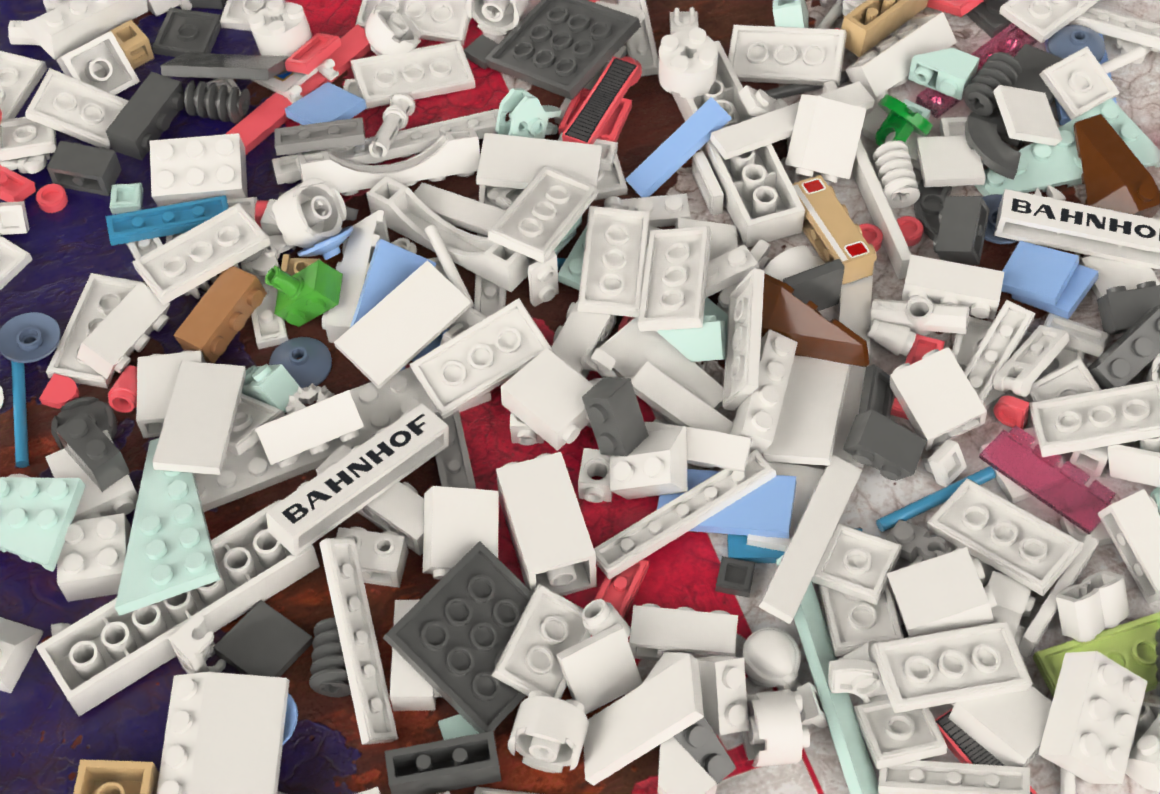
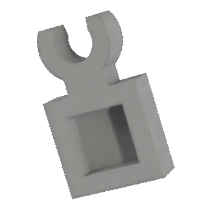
M900 519L885 538L886 540L901 544L902 550L899 557L912 562L918 555L922 556L925 561L937 557V553L933 552L935 550L944 553L948 551L946 541L943 538L930 537L928 529Z

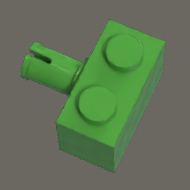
M317 260L293 276L274 266L265 277L267 285L278 289L274 314L299 328L339 304L343 274L320 260Z

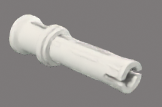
M397 93L391 98L390 106L383 113L384 122L369 145V152L373 157L381 158L382 155L384 158L398 131L405 128L408 124V116L413 114L416 107L415 101L408 94Z

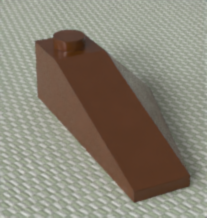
M1102 114L1075 122L1073 126L1078 157L1081 158L1083 169L1081 178L1082 184H1085L1087 195L1085 204L1152 218L1160 209V190L1152 175Z
M764 273L761 339L770 329L798 342L795 351L797 356L867 367L870 364L866 340L838 320L832 319L828 321L817 311L818 306L812 301H809L807 304L803 303L792 295L795 289L787 283Z

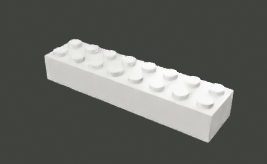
M715 41L718 49L716 81L711 85V89L706 94L695 98L680 97V93L672 90L671 93L685 121L712 97L732 118L722 127L725 128L754 118V116L748 114L738 94L743 87L720 41ZM710 140L699 149V152L704 151L724 194L723 202L734 225H736L743 244L747 248L755 246L761 239L770 242L802 233L805 209L772 144L727 160L723 158Z
M272 503L211 540L221 580L119 616L115 609L117 600L115 598L36 646V649L77 715L81 716L176 657L168 638L197 613H200L205 618L208 631L214 633L251 610L260 600L264 602L320 567L313 545H310L294 557L268 532L266 511L274 504Z

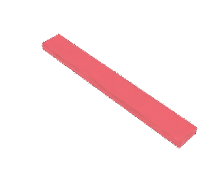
M358 24L340 38L342 45L325 59L334 60L336 65L333 69L338 71L339 75L330 81L318 71L300 85L302 88L301 96H306L326 82H334L351 67V60L361 59L371 50L365 34V28ZM275 92L226 134L239 133L245 146V154L247 155L271 135L275 129L279 128L289 119L286 116L285 108L292 103L286 97Z

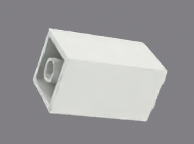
M544 453L535 459L523 462H510L503 467L496 468L500 505L526 587L533 593L535 588L541 584L560 596L597 587L596 554L562 453Z

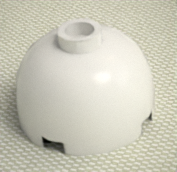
M378 3L366 21L365 34L371 50L376 55L407 53L415 49L421 42L419 38L422 34L415 21L405 12L400 15L393 11L396 6L390 3Z

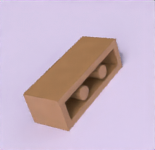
M232 266L221 272L173 336L184 351L201 350L205 362L215 363L220 355L226 351L227 346L238 331L244 327L250 315L260 306L267 292L257 276Z

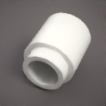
M597 599L590 602L582 612L583 625L592 636L620 623L625 630L627 639L629 638L630 626L611 603L605 602L603 599Z

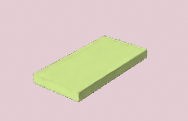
M1160 612L1105 629L1091 641L1078 642L1072 640L1035 652L1033 660L1052 697H1054L1065 653L1098 651L1148 681L1145 692L1156 689L1158 684L1156 672L1158 669L1156 666L1157 654L1155 648L1157 641L1155 634L1160 629Z

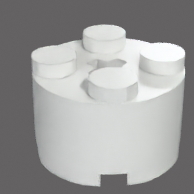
M271 0L267 3L266 8L248 19L250 29L262 56L290 57L313 37L304 9L296 3Z
M467 0L466 12L470 20L473 17L478 23L477 27L480 30L492 35H504L518 25L529 0Z
M693 28L666 35L662 38L659 48L658 78L665 91L671 93L672 90L680 93V97L695 98L706 94L711 89V85L716 81L718 49L715 42L706 35L705 30Z
M318 178L308 179L283 193L274 202L272 209L275 214L276 223L287 245L311 248L314 247V244L341 232L342 223L346 220L347 215L346 206L342 196L334 187L330 189L323 184L326 181Z
M780 690L747 694L749 730L742 731V739L748 760H754L753 767L798 763L802 759V749L810 745V734L808 727L802 725L800 713L802 712L803 705L799 691Z
M531 691L528 698L523 700L519 706L508 741L509 751L513 756L515 751L524 756L522 763L540 771L561 773L562 768L565 766H570V770L575 769L578 765L589 727L588 718L584 714V705L576 700L569 699L564 701L549 697L541 691Z

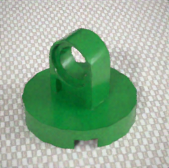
M886 94L878 103L888 113V116L875 135V141L879 146L885 143L886 137L891 132H896L892 141L906 142L913 131L925 137L930 133L933 125L918 112L914 113L907 108L906 104Z

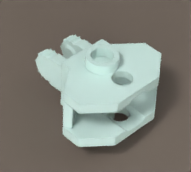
M512 88L500 102L495 131L497 134L545 139V135H554L558 131L557 125L548 123V118L561 116L562 110L552 105H541L537 97L523 88ZM509 113L510 120L505 121V116Z

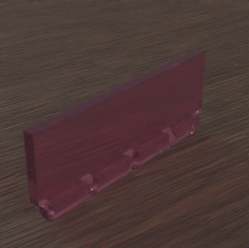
M1017 425L1009 433L1003 429L979 454L981 460L1088 535L1101 522L1097 513L1111 505L1112 503L1110 502L1116 495L1115 492L1097 480H1094L1089 488L1085 486L1090 479V475L1069 461H1066L1059 468L1058 465L1063 458L1061 455L1042 457L1039 444L1034 449L1030 448L1035 438Z

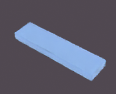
M711 97L625 180L641 198L650 197L710 140L711 132L721 129L732 118Z

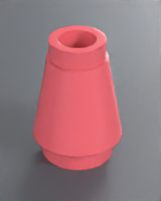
M126 366L108 392L109 405L115 411L129 413L137 407L136 366Z

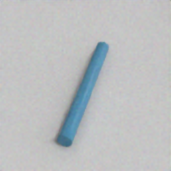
M11 361L15 465L19 468H24L29 465L25 364Z
M988 466L876 520L877 527L881 532H884L894 527L899 519L907 521L946 502L967 478L982 485L996 477L995 471L992 467Z

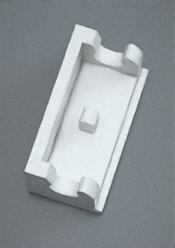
M197 613L168 640L182 668L188 674L199 672L220 673L226 666V661L223 659L218 660L214 666H207L206 660L215 654L213 649L215 646L213 642L214 634L212 631H208L205 624L206 620L200 613Z

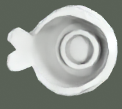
M767 627L755 631L747 638L742 648V657H744L745 672L752 683L767 688L778 686L779 691H797V687L803 685L797 680L800 667V650L797 642L790 634L778 628Z

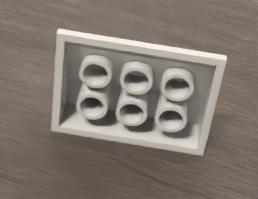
M218 672L174 675L156 794H277L289 680L282 677Z

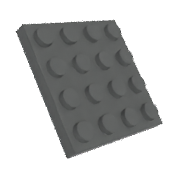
M541 0L484 60L488 68L573 100L635 34L641 25L637 17L588 0Z
M479 541L383 638L479 733L494 731L526 696L491 675L533 593Z

